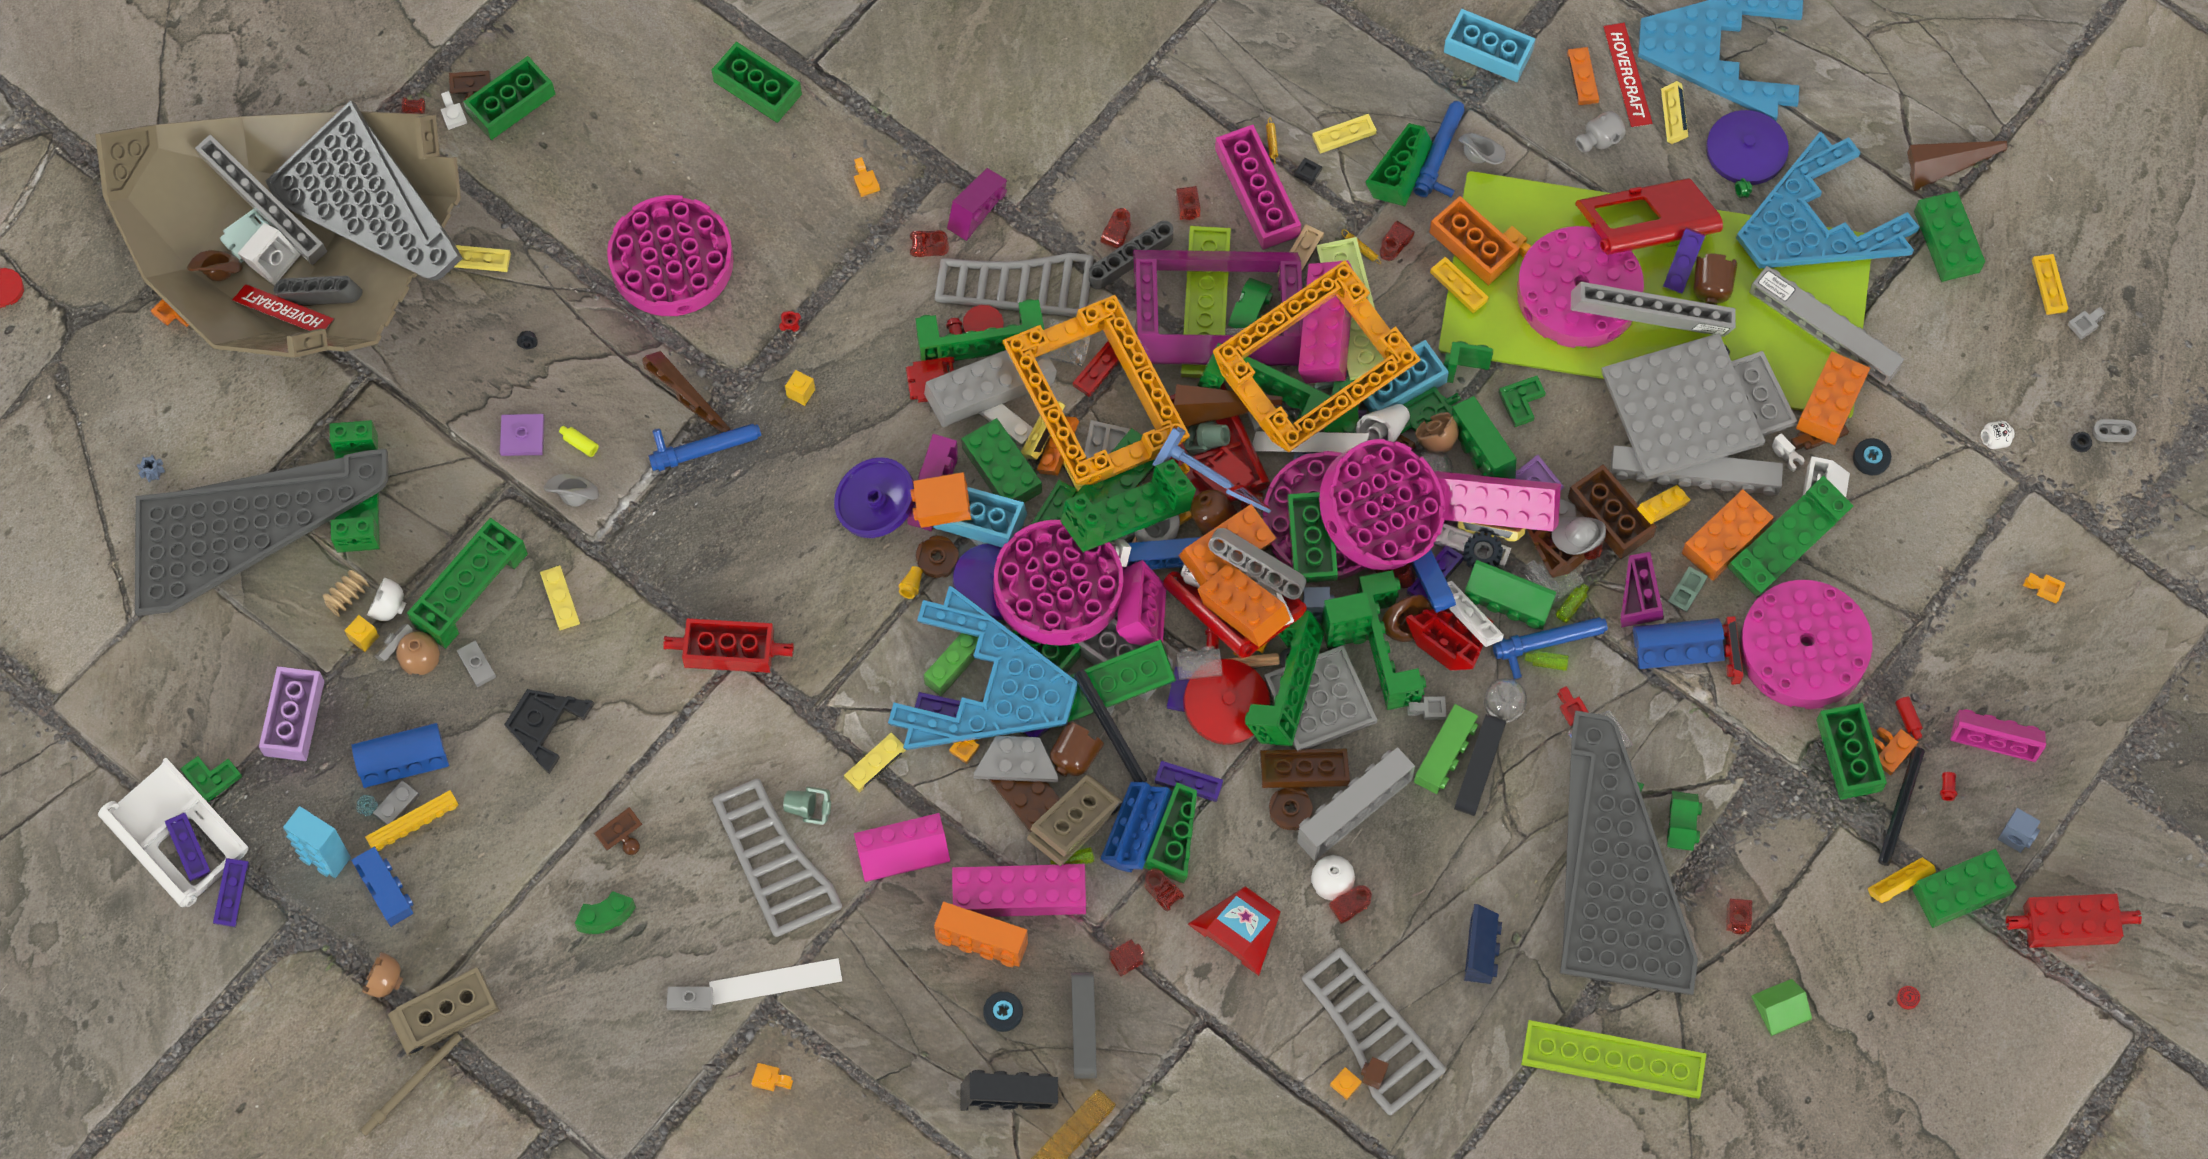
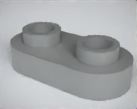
M2101 419L2096 422L2092 432L2094 437L2102 442H2130L2136 435L2137 429L2134 423L2129 420ZM2100 430L2105 431L2106 434H2102ZM2121 431H2125L2127 435H2123Z

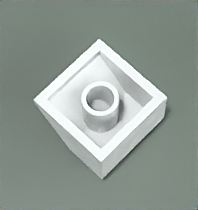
M263 223L238 252V255L253 270L274 286L301 255L279 230L266 223Z

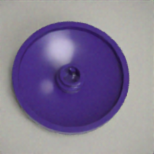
M1751 110L1734 111L1721 117L1711 128L1706 143L1709 162L1718 174L1733 183L1744 178L1751 185L1765 183L1777 176L1786 163L1789 151L1787 136L1782 127L1771 117Z
M871 458L857 464L845 474L837 487L834 508L838 520L849 532L862 538H877L893 532L905 522L915 503L911 497V489H914V480L911 474L902 464L889 458Z
M981 544L969 549L959 558L953 573V588L995 620H1004L996 606L993 592L994 569L1002 547Z

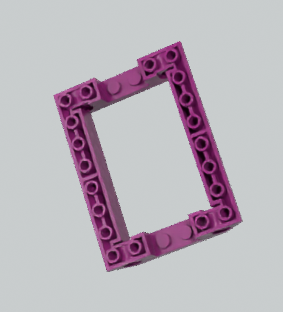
M1133 250L1137 317L1135 333L1152 364L1207 365L1217 344H1223L1234 336L1159 334L1157 270L1278 272L1280 267L1278 291H1281V303L1302 290V269L1298 252ZM1303 319L1248 357L1267 366H1299Z

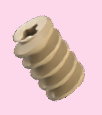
M353 570L347 572L349 577L343 576L341 578L343 583H335L337 589L332 587L329 589L330 595L326 593L323 595L325 605L338 617H340L338 609L346 611L347 609L344 604H353L350 599L351 597L359 599L357 591L364 594L363 586L365 585L370 588L367 581Z

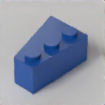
M375 846L351 860L390 927L414 914L411 906L414 905L408 894H402L400 889L403 885L397 876L392 877L389 872L393 870L387 858L382 860Z

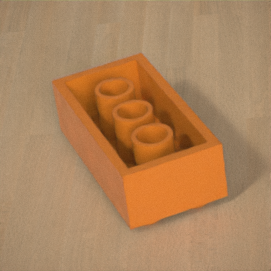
M1461 196L1431 221L1429 233L1488 286L1517 261L1519 248Z
M1831 351L1796 429L1835 446L1866 380L1870 367Z
M1742 489L1685 543L1682 554L1714 581L1745 548H1748L1771 526L1774 516Z
M1252 504L1184 548L1179 554V557L1200 586L1229 563L1209 549V541L1216 529H1228L1261 550L1266 549L1276 540V537Z
M1231 563L1225 565L1198 588L1204 606L1258 647L1291 620L1287 608L1282 601Z
M944 901L934 924L935 936L939 943L945 946H951V944L958 946L961 951L971 953L972 951L979 953L982 958L992 960L993 958L1000 960L1003 965L1008 967L1020 966L1028 945L1027 929Z

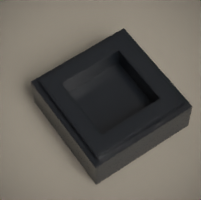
M1304 157L1294 176L1313 185L1322 171V166Z

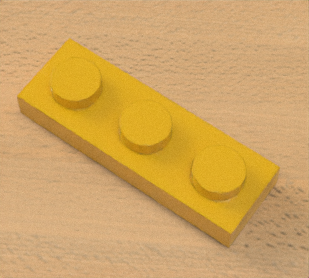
M2054 254L2034 256L2032 263L2046 315L2067 312L2069 308Z
M1446 257L1430 269V273L1472 313H1475L1488 302L1489 297Z
M1675 485L1641 503L1637 510L1652 524L1683 508L1691 499L1678 485Z
M1921 857L1867 888L1869 895L1880 903L1889 901L1895 895L1915 885L1918 880L1936 873L1935 866Z

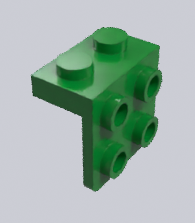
M1464 341L1452 342L1450 353L1446 352L1444 366L1448 370L1447 382L1453 383L1457 365L1488 370L1493 356V349L1486 345H1470Z

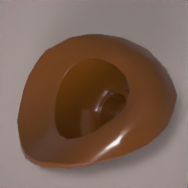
M208 250L197 254L190 261L187 269L189 271L203 272L210 280L220 282L228 279L232 273L240 272L243 267L240 260L231 253Z
M1424 595L1410 596L1391 606L1382 618L1385 634L1391 639L1400 642L1414 641L1406 622V616H1416L1421 614L1423 610H1430L1427 598Z

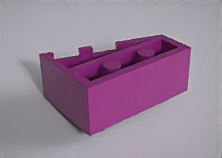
M986 168L953 200L947 229L967 241L997 202L1005 196L1007 189H1005L1007 179Z
M1650 552L1629 556L1620 618L1621 628L1664 619Z

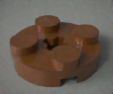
M931 536L928 540L922 541L916 550L918 567L923 570L925 575L934 578L950 576L959 560L956 546L945 536ZM939 552L943 558L935 561L931 556Z
M1299 787L1278 790L1270 799V819L1282 829L1297 831L1300 828V823L1307 817L1311 818L1313 805L1309 795ZM1294 804L1296 811L1289 813L1285 806Z

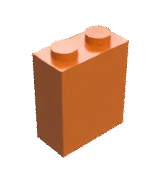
M964 472L913 481L914 489H911L912 501L916 502V508H913V515L915 521H919L921 528L971 520L967 481Z

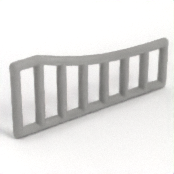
M1065 253L1020 261H977L942 258L938 272L935 301L968 306L990 305L996 309L1019 311L1018 303L1026 300L1030 268L1043 266L1038 298L1041 313L1076 317L1078 309L1066 308L1073 261L1085 262L1079 309L1088 305L1090 290L1089 268L1093 265L1094 258L1092 255ZM1064 262L1058 307L1046 306L1051 265ZM948 266L960 267L956 296L943 295ZM968 268L980 269L976 298L964 297ZM989 269L1001 270L997 300L984 299ZM1009 269H1022L1017 302L1005 301Z
M753 779L713 797V804L771 932L775 937L786 934L842 908V903L833 884L809 861L788 834L769 800L760 779ZM752 789L756 790L759 800L727 813L723 802ZM764 807L769 818L737 832L735 831L732 820ZM772 825L775 827L779 836L744 851L740 839ZM783 843L791 851L790 854L756 869H753L749 862V858ZM796 860L805 868L801 872L764 888H761L757 879L759 876ZM811 876L821 884V886L771 908L766 899V896ZM824 893L828 894L832 904L779 927L774 915Z
M1337 948L1302 976V981L1324 1006L1344 1034L1361 1070L1365 1062H1367L1363 1052L1397 1025L1405 1033V1036L1377 1059L1387 1062L1411 1042L1420 1051V1053L1383 1081L1379 1090L1368 1085L1372 1097L1388 1115H1393L1446 1072L1445 1066L1343 948ZM1340 958L1348 968L1321 989L1313 979ZM1355 975L1362 985L1334 1006L1327 996ZM1369 992L1377 1002L1347 1024L1340 1013ZM1383 1008L1391 1019L1361 1043H1358L1353 1031ZM1427 1059L1435 1069L1390 1104L1382 1094Z

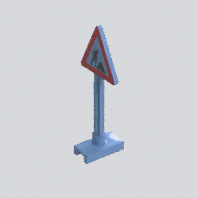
M1180 427L1172 429L1152 465L1156 466L1169 461L1171 457L1177 461L1181 460L1220 486L1227 488V494L1252 504L1254 507L1267 513L1271 512L1272 509L1242 484L1233 485L1227 478L1185 453V450L1179 447L1178 444L1186 431Z

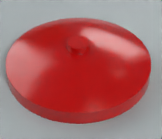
M1233 659L1213 660L1201 666L1188 681L1183 697L1185 715L1193 729L1203 738L1222 745L1238 744L1254 736L1245 724V716L1249 712L1251 704L1270 706L1268 688L1260 674L1251 666Z

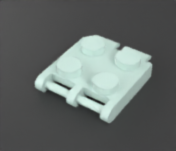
M252 209L224 229V235L220 239L242 263L244 260L238 255V252L263 223L270 224L255 209ZM254 217H257L261 224Z

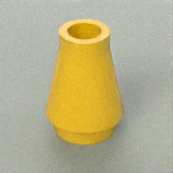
M917 566L911 567L898 586L900 595L908 599H913L918 595L923 574L921 568Z

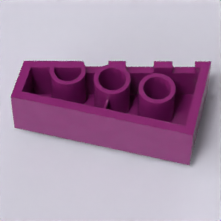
M936 434L932 435L918 480L953 474L958 461L957 440ZM912 509L907 518L908 525L921 528L919 521L914 519ZM933 526L924 527L921 529H925L932 532Z

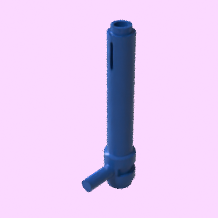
M1453 101L1449 105L1425 163L1420 170L1413 188V192L1420 197H1427L1433 189L1449 197H1452L1455 190L1436 181L1440 166L1465 111L1463 103L1459 101Z
M749 424L681 446L666 448L661 429H655L652 432L658 450L648 455L652 470L660 472L669 466L673 468L678 466L679 463L757 440L761 436L758 424Z
M1598 617L1523 636H1510L1509 639L1505 640L1503 638L1502 641L1492 644L1496 659L1509 660L1513 678L1516 680L1522 678L1517 657L1522 656L1523 653L1604 634L1608 627L1605 618L1601 619Z

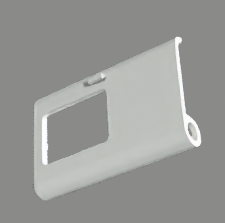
M165 758L163 763L121 801L118 803L110 801L105 804L98 812V816L180 907H190L196 902L199 895L223 875L226 858L197 885H191L158 847L170 835L165 825V820L186 813L188 819L195 821L225 854L226 858L240 860L249 848L174 765Z

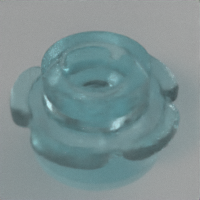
M363 795L357 800L356 810L359 814L370 816L377 809L378 803L373 796Z

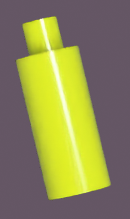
M562 426L559 430V433L563 435V440L587 456L593 457L597 452L599 445L573 427L567 428Z

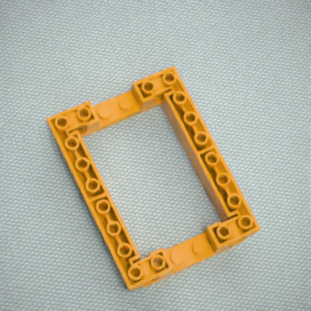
M1346 260L1213 350L1222 376L1271 441L1287 452H1291L1421 361L1395 326L1390 330L1368 301L1369 290ZM1337 296L1385 360L1292 425L1284 409L1281 406L1276 409L1252 378L1255 371L1243 359Z
M1116 295L1078 309L1076 317L1045 330L1039 325L1002 341L1076 485H1094L1156 459L1173 428L1177 429V427H1180L1186 431L1178 446L1190 437ZM1103 330L1155 429L1143 433L1142 439L1138 442L1109 454L1105 449L1086 459L1085 453L1035 358Z

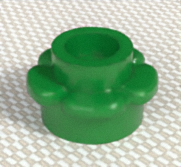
M1744 178L1735 183L1737 196L1739 198H1748L1750 193H1752L1751 183L1749 181L1746 182Z

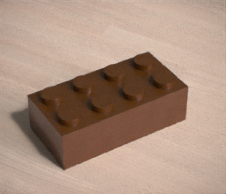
M1604 464L1570 487L1568 493L1569 500L1584 517L1594 518L1605 524L1606 533L1604 541L1620 559H1623L1654 537L1657 529L1655 523L1650 524L1637 510L1639 505Z

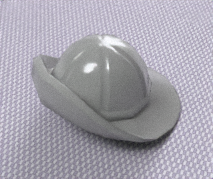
M1466 133L1458 139L1459 142L1464 143L1466 158L1473 163L1488 162L1496 165L1505 160L1506 152L1504 148L1490 138L1474 133Z
M570 474L556 475L549 479L544 486L545 491L558 494L565 504L573 507L583 505L588 499L595 500L599 497V491L592 482L583 477Z
M1179 515L1136 531L1137 541L1175 539L1179 530Z
M1564 517L1559 519V525L1552 531V540L1558 549L1567 554L1586 553L1598 547L1605 539L1606 526L1602 521L1594 518Z

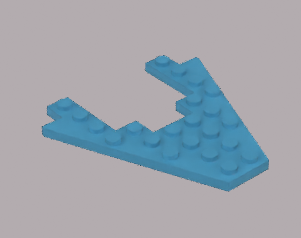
M1707 0L1641 18L1638 57L1746 109L1763 113L1776 121L1778 105L1798 106L1799 85L1739 80L1740 62L1719 60L1721 30L1740 32L1742 15L1801 20L1803 0Z
M1819 132L1737 233L1736 239L1757 267L1761 269L1766 268V266L1772 268L1910 256L1913 254L1914 249L1905 238L1918 232L1919 226L1907 212L1859 237L1854 234L1846 222L1828 230L1808 204V202L1820 197L1822 193L1813 179L1859 157L1860 151L1849 137L1832 145L1824 134Z
M949 586L944 605L923 600L917 619L919 623L979 637L974 658L993 662L994 664L983 702L962 697L956 718L893 703L888 724L908 729L903 746L905 750L1068 724L1078 687L1075 679L955 588Z

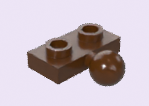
M489 70L449 73L450 94L467 93L464 100L491 82Z
M629 807L593 834L606 851L622 841L623 851L627 855H635L640 849V844L638 840L630 838L628 835L643 824Z

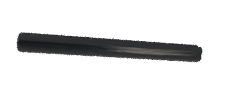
M1084 669L1079 670L1074 674V678L1134 782H1146V776Z
M1914 747L1878 859V863L1884 866H1889L1924 757L1925 750L1919 747Z

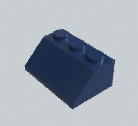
M1474 904L1470 917L1464 981L1491 984L1492 978L1497 977L1498 964H1494L1495 956H1499L1500 943H1496L1497 935H1501L1502 922L1498 921V913L1479 904Z

